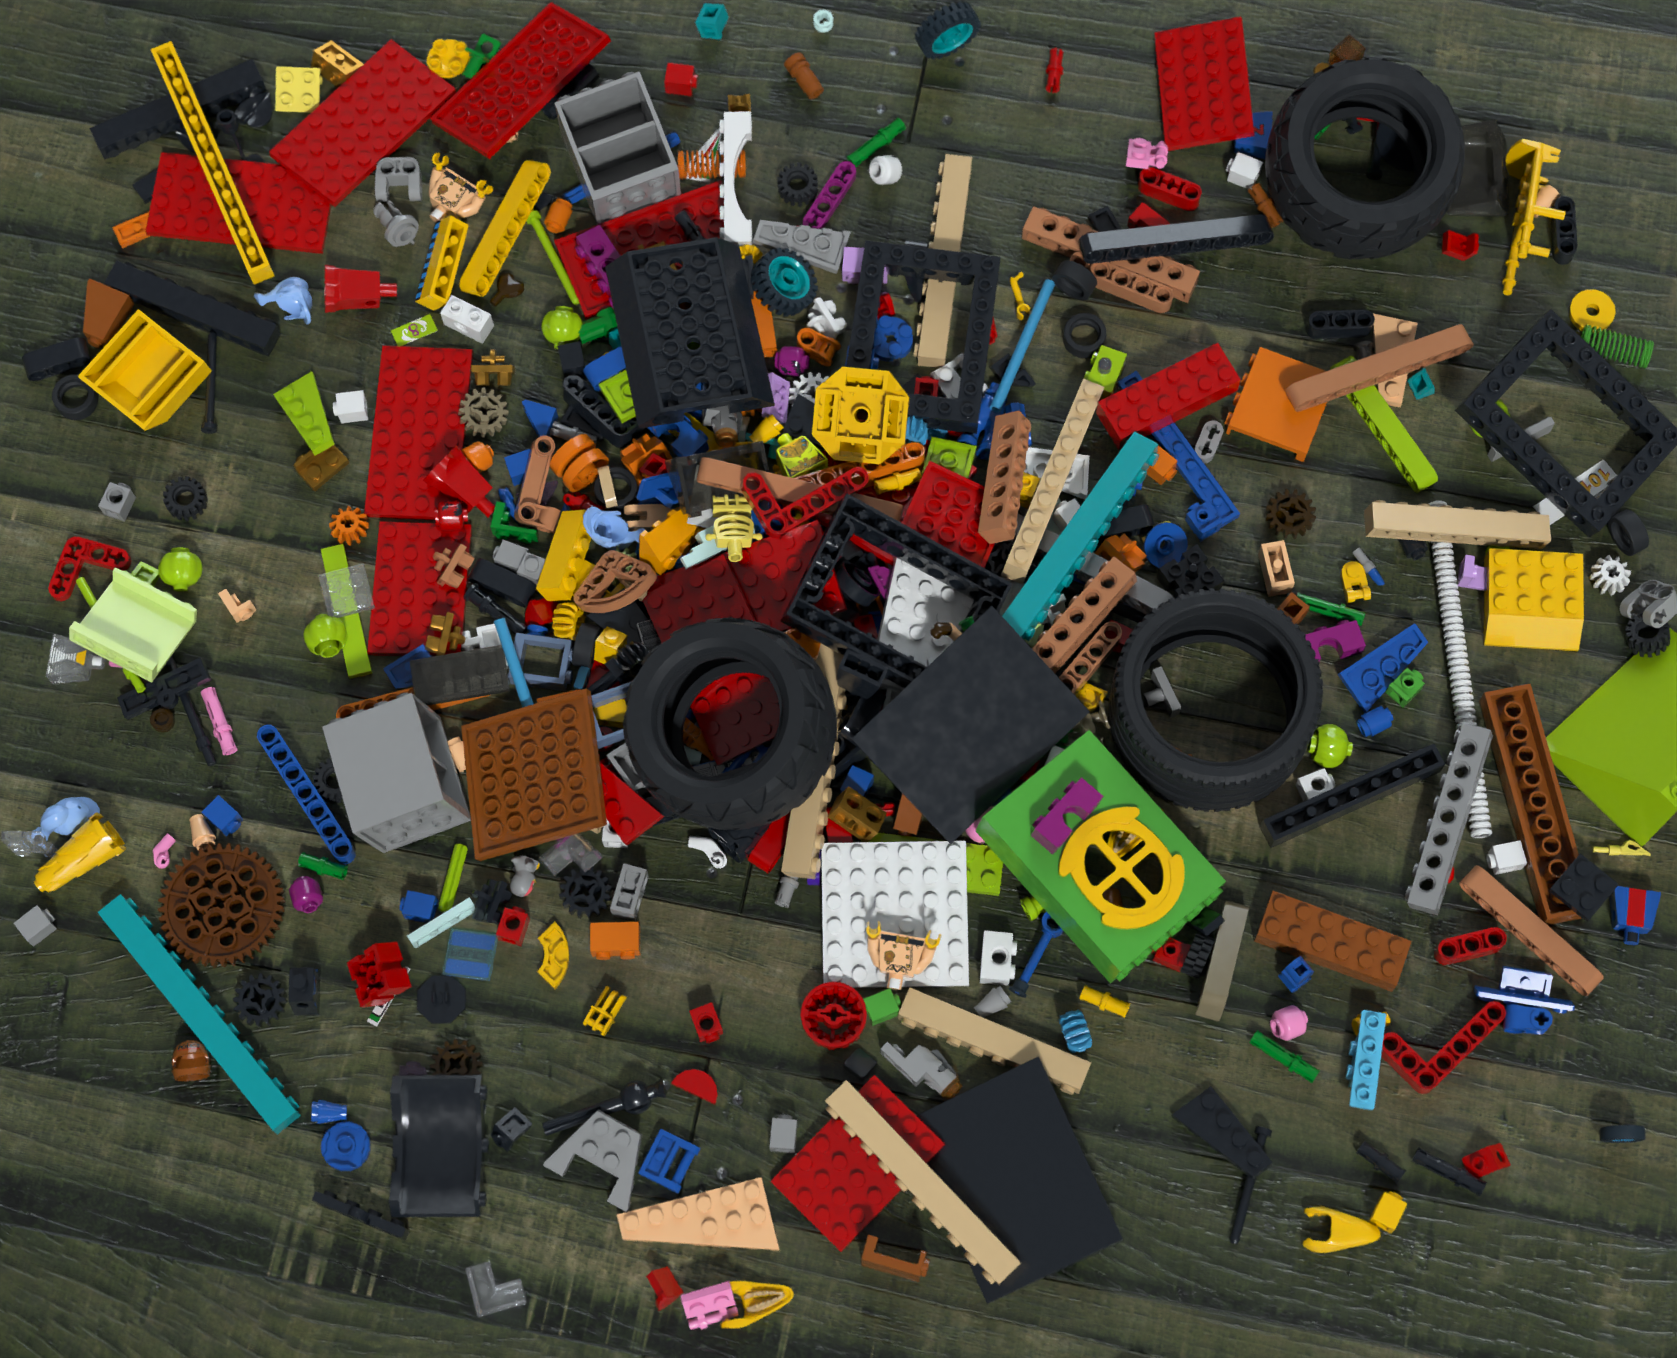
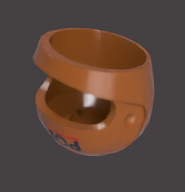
M189 1040L179 1044L172 1056L174 1079L176 1081H196L208 1078L212 1064L210 1052L199 1041Z

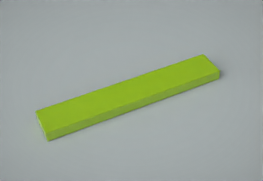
M344 544L321 549L335 617L344 623L348 634L346 644L342 647L348 677L352 679L372 674Z

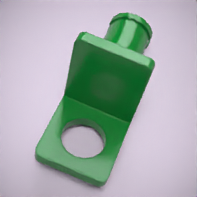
M482 34L474 50L465 47L464 50L469 53L470 59L462 75L471 79L479 71L482 63H488L497 54L501 42ZM485 42H491L493 45V50L489 54L482 52L481 48Z

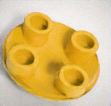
M451 39L436 40L427 55L429 69L442 78H451L461 74L470 59L469 53L464 50L467 47L466 44Z

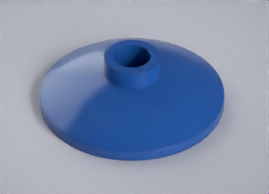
M1165 522L1154 526L1148 532L1144 541V553L1147 555V560L1158 568L1173 559L1177 563L1180 562L1182 553L1187 551L1188 542L1186 534L1182 528L1173 523ZM1164 540L1165 545L1160 548V543Z

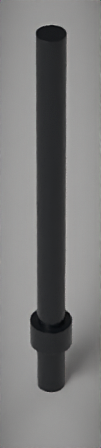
M172 655L166 663L169 672L178 668ZM186 692L179 697L197 740L195 743L198 750L202 751L207 765L213 766L217 762L211 750V741L205 735L190 696Z

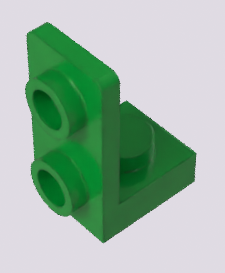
M496 501L490 526L493 535L502 540H508L509 538L518 539V541L526 544L538 542L539 537L536 530L509 526L510 512L507 510L506 503Z

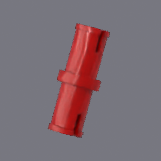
M1057 48L1050 50L1049 65L1046 67V74L1048 75L1046 91L1048 92L1051 91V87H1053L1052 93L1060 91V77L1063 75L1064 70L1062 67L1064 54L1062 49H1059L1058 55Z

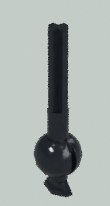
M660 1078L649 1086L639 1080L630 1081L621 1088L619 1096L543 1122L545 1135H550L585 1123L598 1110L607 1115L623 1109L634 1115L642 1114L649 1109L652 1099L657 1097L666 1098L667 1091L663 1080Z

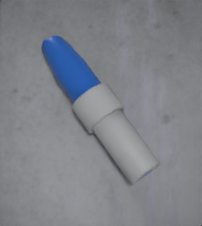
M1359 547L1353 551V555L1363 566L1366 574H1369L1377 585H1384L1385 582L1376 570V566L1367 558Z

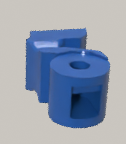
M1299 956L1278 977L1291 993H1294L1312 979L1310 976L1314 971L1302 956Z

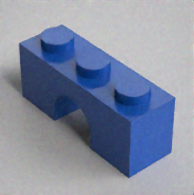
M685 415L683 422L647 427L657 438L668 430L679 432L678 438L671 446L673 452L688 467H691L709 450L708 437L700 429L696 431L691 426L692 422Z

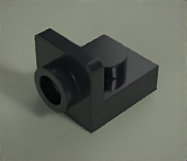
M514 1107L494 1125L491 1137L497 1146L502 1147L508 1152L512 1149L514 1142L526 1133L533 1123Z

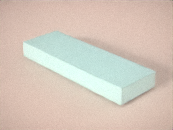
M467 898L407 935L414 948H417L473 914L476 908L471 899Z

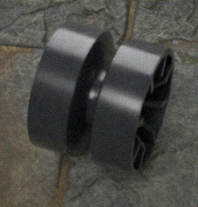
M843 561L835 569L847 610L834 614V616L845 623L847 621L853 623L863 612L862 606L868 607L879 596V590L862 569L852 562Z

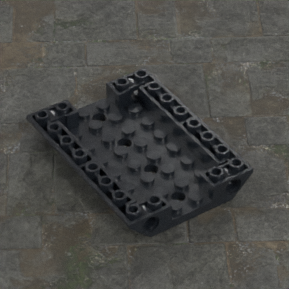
M715 237L640 249L624 253L605 267L638 429L683 422L684 413L728 406L730 414L775 406L739 245ZM673 263H680L683 267L679 270H673L670 266ZM687 302L691 307L683 310L679 307V304ZM691 342H696L700 347L696 350H691L687 345ZM703 382L709 387L702 391L697 389L696 385Z

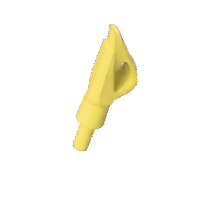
M1632 840L1625 841L1622 846L1592 847V852L1607 853L1608 855L1651 856L1648 851ZM1630 844L1636 847L1637 849H1630L1628 848V845Z

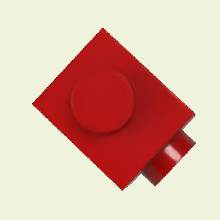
M1450 230L1444 232L1442 254L1462 261L1469 259L1478 252L1479 234L1472 233L1469 236H1464Z

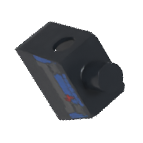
M314 967L290 968L288 1001L295 1016L319 1015L320 969Z

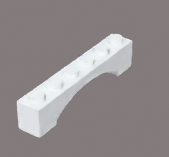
M724 112V120H720V133H724V141H720V155H724V163H720V176H724V184H720V198H724V206H720V220L724 219V228H720V239L732 242L740 247L742 245H752V222L745 218L738 205L734 190V176L737 161L747 141H752L751 112Z

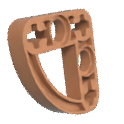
M615 550L608 551L600 558L576 591L574 602L581 610L589 613H607L621 609L641 597L655 582L657 574L645 562ZM633 565L630 571L624 573L627 566ZM599 577H603L600 583L594 584ZM615 577L633 583L618 594L600 599Z

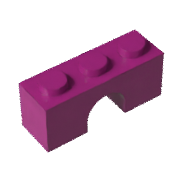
M1343 620L1334 627L1327 628V626H1322L1315 629L1313 633L1305 634V639L1310 641L1311 647L1316 653L1315 659H1318L1319 662L1321 656L1318 648L1324 645L1335 648L1340 659L1361 654L1366 647L1357 620L1352 622Z
M1082 777L1077 783L1072 781L1063 791L1066 795L1061 800L1056 798L1048 807L1050 812L1046 817L1040 815L1032 825L1035 829L1031 836L1052 855L1063 845L1073 831L1064 823L1063 815L1074 813L1082 820H1085L1104 797Z

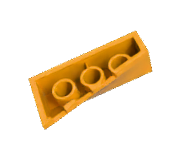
M691 496L681 503L678 511L671 510L664 522L658 520L652 524L653 530L649 533L646 530L640 533L639 560L649 564L660 576L666 570H671L676 564L677 559L690 551L692 545L697 541L695 535L706 529L687 524Z

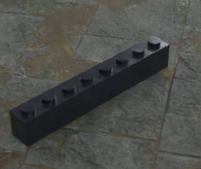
M253 59L191 85L205 117L217 114L222 109L238 105L243 100L267 91ZM168 94L89 129L105 160L114 158L126 150L135 149L147 141L156 140L160 136L174 132L184 125L171 95Z
M116 261L104 282L106 286L129 295L132 302L205 332L215 331L218 337L267 357L270 356L281 335L277 324L271 319L265 318L263 320L258 318L251 311H241L229 302L221 303L209 294L201 295L189 286L181 287L169 278L161 279L155 273L149 270H139L129 262L124 264Z
M1431 744L1270 816L1262 821L1260 829L1270 848H1273L1438 774L1445 766V762L1435 744Z

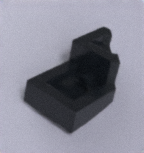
M1009 353L989 368L1000 382L1011 359ZM1019 367L1011 386H1035V381L1027 371Z

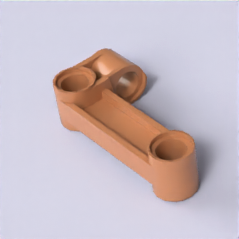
M543 435L531 444L514 517L521 525L555 534L561 510L540 505L550 466L549 463L555 449L554 440L549 436ZM539 442L546 443L548 447L547 453H543L538 449ZM522 508H527L531 511L530 519L522 517Z

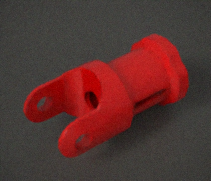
M571 492L563 496L564 503L570 506L572 510H587L593 506L601 511H605L603 505L598 506L586 494Z

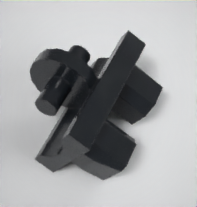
M488 879L486 885L483 884L481 891L473 890L471 895L477 900L474 905L476 909L472 919L479 922L500 923L502 912L497 910L499 903L506 904L509 902L512 892L506 888V882Z

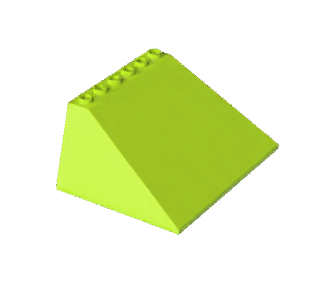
M1670 627L1669 647L1666 646V651L1660 650V655L1658 656L1652 653V657H1648V654L1640 657L1638 652L1546 737L1553 764L1632 841L1641 847L1677 812V633Z

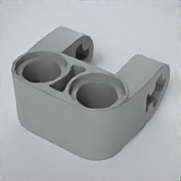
M412 157L383 158L377 163L375 176V197L377 202L389 201V186H408L410 201H422V175L416 159ZM392 170V172L385 174L386 171ZM408 170H414L411 173H406Z
M1648 580L1621 602L1620 613L1622 616L1632 620L1634 616L1640 618V614L1643 613V622L1646 625L1660 628L1677 614V593L1671 585L1657 580Z

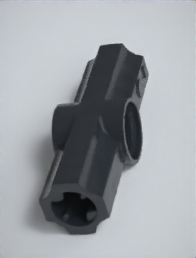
M588 63L541 109L545 116L550 120H555L557 113L554 102H557L559 98L566 95L574 96L579 94L582 89L590 87L599 78V73L595 67Z

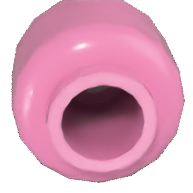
M1290 1005L1273 1013L1270 1028L1277 1038L1288 1041L1305 1033L1308 1018L1303 1010Z

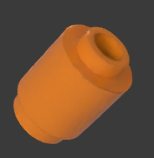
M557 198L551 204L544 220L547 230L552 233L565 230L572 214V204L570 202Z

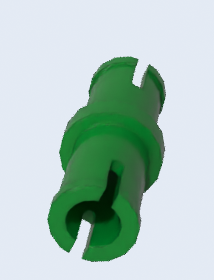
M302 852L298 859L299 867L316 871L321 876L326 874L344 880L348 872L347 865L329 861V858L324 856L319 858Z

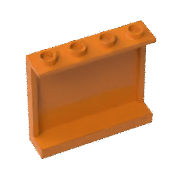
M1260 347L1258 353H1253L1248 366L1252 367L1250 373H1245L1240 385L1244 387L1242 393L1237 392L1232 404L1236 406L1234 413L1229 411L1225 425H1228L1226 434L1229 435L1231 430L1240 432L1297 454L1295 459L1304 462L1327 402L1296 412L1285 390L1295 382L1326 371Z

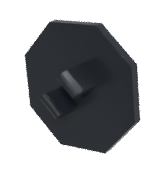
M452 975L431 976L417 990V1010L431 1024H450L466 1009V989Z

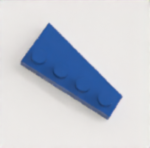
M1414 623L1338 674L1364 714L1419 654L1428 641Z

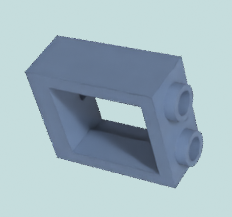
M516 633L514 647L522 671L527 645L564 650L559 678L523 673L527 686L566 691L567 684H571L573 671L570 670L574 648L572 640ZM509 669L508 678L510 684L515 685Z
M631 682L592 695L593 709L626 698ZM594 714L598 749L625 740L623 729L602 736Z

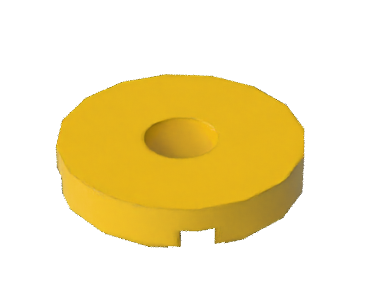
M1595 289L1584 290L1578 293L1573 298L1569 308L1570 320L1581 331L1584 330L1586 324L1591 325V329L1593 326H1596V330L1599 327L1601 331L1607 329L1612 324L1616 313L1615 305L1611 298L1604 292ZM1594 308L1597 310L1598 315L1591 316L1587 313L1586 309Z

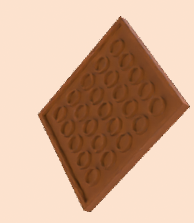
M587 688L461 726L476 860L483 861L607 825L590 690Z

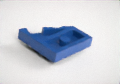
M422 644L383 669L395 688L415 686L412 664L435 660L430 652L425 650V644Z

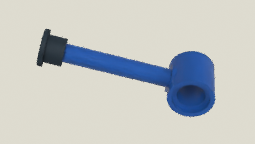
M1047 912L1042 917L1041 930L1043 934L1020 978L1016 979L1013 986L1009 987L1011 992L1023 998L1027 996L1025 993L1029 987L1028 982L1051 938L1058 937L1063 933L1060 926L1053 929L1047 925V921L1052 918Z

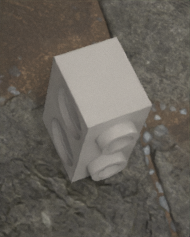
M623 863L610 907L612 916L636 921L649 878L647 869Z

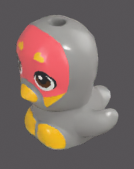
M515 856L511 859V862L515 865L512 868L515 874L511 879L510 889L514 895L524 897L531 893L533 885L536 883L534 872L539 868L540 863L527 856Z

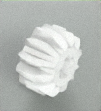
M1610 555L1606 556L1605 560L1599 558L1590 569L1592 572L1590 580L1596 581L1593 588H1602L1601 594L1608 590L1611 596L1616 591L1621 593L1624 590V586H1627L1630 582V579L1627 577L1630 576L1631 571L1625 569L1627 562L1620 564L1619 557L1612 560Z

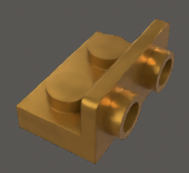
M329 41L314 50L311 68H320V75L338 88L364 65L333 41Z
M333 445L316 456L311 450L307 454L300 455L293 466L297 474L315 492L350 462Z

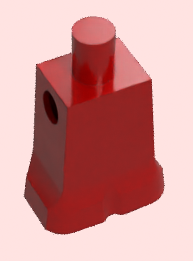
M325 265V313L343 309L379 308L380 297H397V283H380V272L341 269L332 265Z
M457 445L423 479L425 483L437 488L451 501H460L462 508H467V514L475 506L487 518L494 512L495 505L485 497L493 487L468 462Z

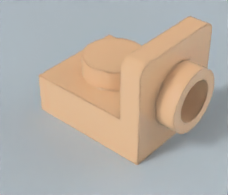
M227 589L218 593L236 623L249 619L256 611L251 600L241 604L235 593L230 595Z

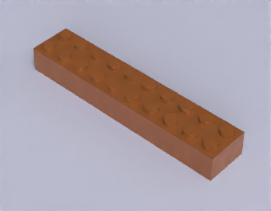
M1531 684L1484 692L1479 703L1486 728L1490 729L1493 735L1491 746L1518 841L1521 840L1527 864L1525 869L1538 916L1547 925L1581 919L1578 914L1549 892L1550 888L1577 858L1579 853Z

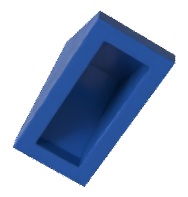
M529 400L521 401L523 409L537 436L551 437V427L553 428L554 421L557 422L558 420L556 408ZM541 442L543 447L547 446L546 443Z

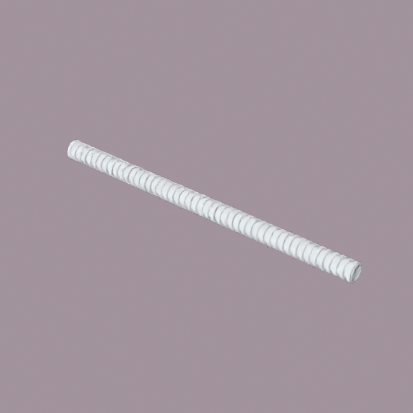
M1433 501L1429 503L1430 506L1433 507L1447 505V503L1443 501ZM1431 541V544H1433L1432 551H1434L1432 555L1435 558L1433 560L1435 564L1434 569L1437 571L1435 576L1438 578L1436 583L1439 585L1437 590L1439 591L1438 597L1440 598L1439 605H1441L1440 612H1442L1441 619H1444L1442 625L1445 626L1443 627V632L1446 633L1443 636L1446 640L1444 643L1447 647L1445 651L1448 654L1446 658L1449 661L1447 665L1450 668L1448 673L1451 674L1449 680L1452 681L1450 687L1453 688L1451 694L1454 695L1452 701L1455 702L1453 708L1456 709L1454 715L1457 716L1455 718L1457 730L1461 729L1462 723L1477 726V723L1474 722L1477 720L1476 716L1473 715L1476 712L1472 708L1475 706L1472 701L1474 697L1471 694L1473 690L1470 687L1472 683L1469 680L1471 676L1468 673L1470 668L1467 666L1469 661L1466 659L1468 654L1465 652L1467 647L1464 645L1466 643L1464 639L1465 633L1463 632L1464 626L1461 625L1463 619L1460 618L1462 612L1459 611L1461 605L1458 604L1460 603V598L1458 597V584H1456V570H1454L1456 567L1455 563H1453L1455 559L1452 556L1454 554L1452 550L1453 545L1452 543ZM1466 747L1462 753L1464 755H1471L1474 753L1475 748ZM1462 769V772L1465 773L1463 777H1465L1468 774V771L1466 769ZM1483 772L1480 776L1469 812L1470 817L1468 818L1471 823L1469 828L1472 830L1470 835L1473 838H1485L1492 834V830L1489 829L1491 823L1488 822L1490 816L1487 815L1489 808H1486L1488 801L1485 800L1487 794L1484 793L1486 787L1483 786L1485 784V780L1482 779L1484 777Z

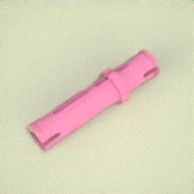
M215 687L205 688L201 691V695L213 724V734L220 743L223 755L234 754L238 749L231 734L233 730L226 721Z

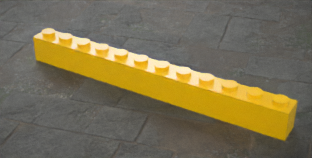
M172 41L151 49L253 284L255 285L274 277L275 275Z

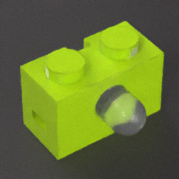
M1101 345L1099 352H1094L1090 362L1093 365L1091 372L1086 371L1084 379L1104 387L1100 399L1113 395L1127 357L1126 353Z

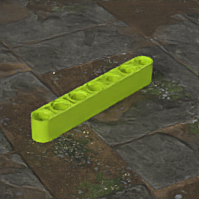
M1350 355L1331 366L1330 370L1357 360ZM1375 385L1346 395L1413 491L1419 493L1438 482L1435 470Z

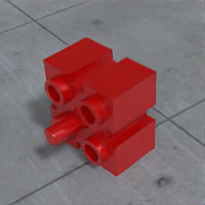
M398 942L375 943L364 950V955H357L347 962L352 981L356 980L358 988L355 991L360 1007L384 1005L392 1000L395 994H401L412 987L407 969L405 967L401 968L400 965L403 958Z

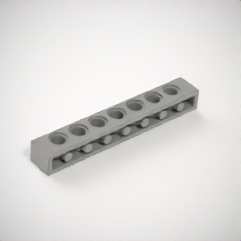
M1462 723L1461 729H1457L1455 732L1454 743H1456L1454 752L1450 751L1447 759L1449 769L1447 774L1443 773L1440 781V787H1442L1441 795L1436 796L1433 809L1436 811L1433 819L1429 818L1426 827V832H1429L1426 841L1421 843L1419 854L1422 855L1420 863H1416L1413 868L1412 877H1415L1413 885L1408 886L1405 900H1408L1407 903L1412 909L1437 916L1439 914L1493 737L1490 729ZM1466 747L1475 748L1474 753L1471 755H1464L1462 752ZM1460 769L1468 771V774L1463 778L1455 776L1456 772ZM1458 791L1461 793V796L1457 800L1449 799L1450 793ZM1445 814H1453L1454 819L1451 822L1445 823L1442 821V817ZM1445 836L1447 837V842L1444 845L1435 844L1436 838ZM1437 858L1440 860L1438 867L1430 868L1428 866V862L1431 859ZM1425 881L1434 883L1433 887L1428 891L1421 889V885Z

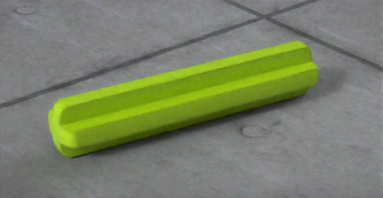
M463 844L454 845L438 910L443 913L453 907L468 850L467 846Z

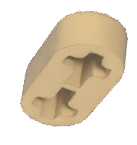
M609 466L598 467L597 470L606 509L618 507Z

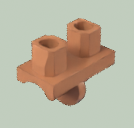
M460 544L451 559L448 558L451 551L447 548L444 549L442 554L434 553L433 559L437 561L434 569L440 571L443 565L446 566L437 584L443 586L446 583L454 588L459 587L464 576L454 571V568L458 564L468 570L475 559L465 551L466 546Z

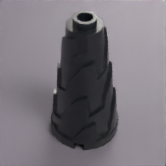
M771 823L741 830L709 828L708 833L715 841L718 839L721 844L719 845L720 848L736 862L742 863L769 829Z

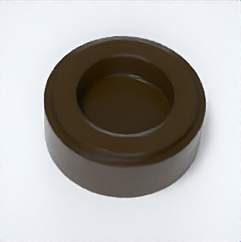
M158 708L151 714L150 723L156 731L164 733L174 727L175 717L169 709Z

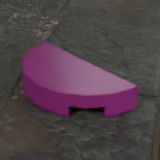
M879 565L868 567L874 583L884 601H886L892 569L880 567Z

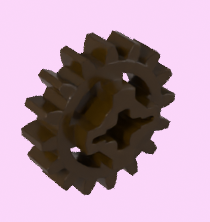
M1285 489L1284 495L1277 492L1275 499L1270 498L1269 505L1265 512L1269 513L1266 515L1265 521H1271L1269 529L1276 528L1275 535H1279L1281 532L1284 533V539H1287L1288 534H1292L1293 539L1297 538L1298 533L1305 536L1306 529L1311 530L1312 523L1316 519V516L1312 515L1315 513L1316 507H1310L1313 500L1309 499L1306 501V493L1301 494V496L1297 495V489L1293 491V494H1290L1288 489Z
M454 1039L453 1045L445 1041L444 1049L436 1048L439 1052L438 1056H431L435 1064H431L430 1069L436 1071L432 1075H482L478 1068L484 1067L483 1062L478 1061L482 1055L480 1052L474 1053L477 1049L474 1044L468 1048L467 1040L459 1044V1041ZM453 1051H461L459 1054L450 1053ZM472 1058L473 1066L470 1072L468 1070V1063ZM444 1060V1061H445V1069L443 1070V1073H442V1072H441V1063H442V1061ZM454 1062H456L457 1064L460 1063L462 1067L458 1070L457 1068H454L452 1064Z

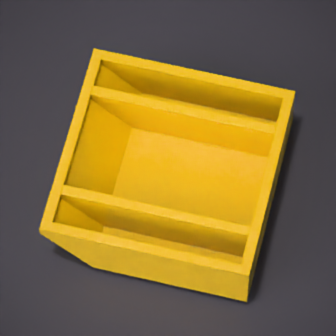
M138 309L78 375V378L146 431L167 422L210 374L211 369L205 361Z
M1489 548L1484 557V567H1487V590L1484 591V645L1578 651L1584 621L1583 554Z

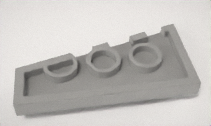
M760 220L752 243L770 250H775L776 248L783 250L787 248L789 253L791 251L797 252L796 257L803 256V262L806 263L808 261L810 265L836 274L844 254V247H846L850 236V231L837 232L827 228L821 230L804 225L798 227L791 226L789 223Z

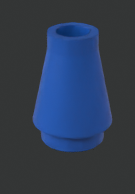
M323 1100L312 1102L311 1122L321 1124L346 1120L347 1105Z

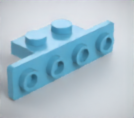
M1363 1010L1361 1012L1358 1035L1354 1041L1350 1042L1349 1055L1352 1056V1063L1347 1065L1345 1079L1349 1080L1348 1087H1351L1350 1107L1373 1110L1375 1107L1386 1014Z

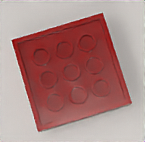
M929 460L901 523L985 568L995 544H989L978 533L985 487Z

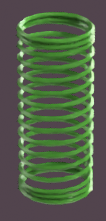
M1586 324L1581 338L1589 344L1590 336L1594 330L1590 345L1592 348L1599 331L1598 341L1595 346L1596 352L1604 333L1599 351L1600 356L1609 334L1604 359L1607 357L1613 335L1614 342L1610 350L1609 360L1612 358L1615 343L1619 337V343L1614 355V361H1616L1621 342L1624 338L1619 363L1622 361L1629 338V346L1624 358V364L1628 360L1630 348L1635 339L1629 365L1632 364L1636 346L1640 340L1639 349L1634 361V366L1637 365L1642 345L1645 342L1639 368H1647L1653 351V341L1649 340L1647 342L1646 339L1642 341L1641 338L1637 339L1636 336L1632 338L1629 335L1627 337L1626 334L1622 335L1620 332L1617 334L1616 331L1612 333L1611 330L1606 332V329L1601 331L1600 327L1596 330V326H1593L1591 329V325Z

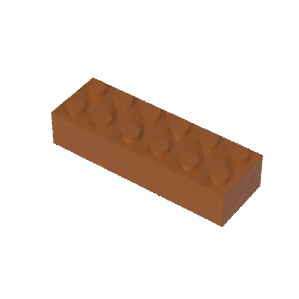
M1272 891L1254 942L1292 956H1302L1306 961L1393 992L1398 984L1412 942L1276 891Z

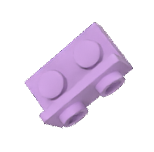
M769 373L768 376L775 406L762 408V417H769L773 414L781 425H785L788 413L790 382L774 373Z

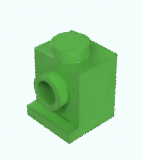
M1406 668L1389 685L1385 693L1404 708L1423 688L1425 683L1422 680L1424 678L1417 670L1413 669L1411 671ZM1404 681L1408 682L1411 686H1406Z

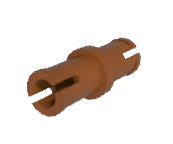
M1260 183L1253 185L1248 190V193L1258 205V211L1267 216L1271 228L1278 226L1283 220L1274 206L1273 199H1269Z

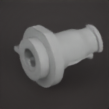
M391 200L387 203L389 205L388 209L379 202L375 206L373 213L385 227V238L394 247L404 246L410 242L414 244V238L419 228L416 219L411 215H403L394 207Z

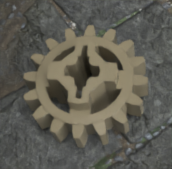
M482 388L481 393H478L476 389H473L472 396L467 393L465 394V400L460 402L461 408L458 411V415L462 416L460 424L466 423L465 430L472 429L473 436L480 432L482 438L485 437L486 433H489L492 437L495 430L501 432L502 425H506L507 419L505 417L509 413L508 410H505L507 403L500 402L502 395L500 394L495 397L494 390L486 393L485 388Z

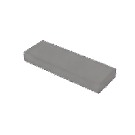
M1547 417L1523 430L1532 439L1536 440L1550 433L1555 422L1551 417ZM1491 446L1488 453L1491 462L1503 457Z

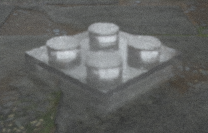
M364 563L318 575L328 616L340 618L375 608Z

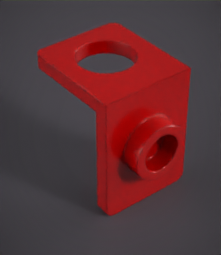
M1501 1143L1487 1146L1462 1158L1467 1172L1477 1178L1511 1166ZM1496 1151L1501 1155L1502 1162L1499 1160Z

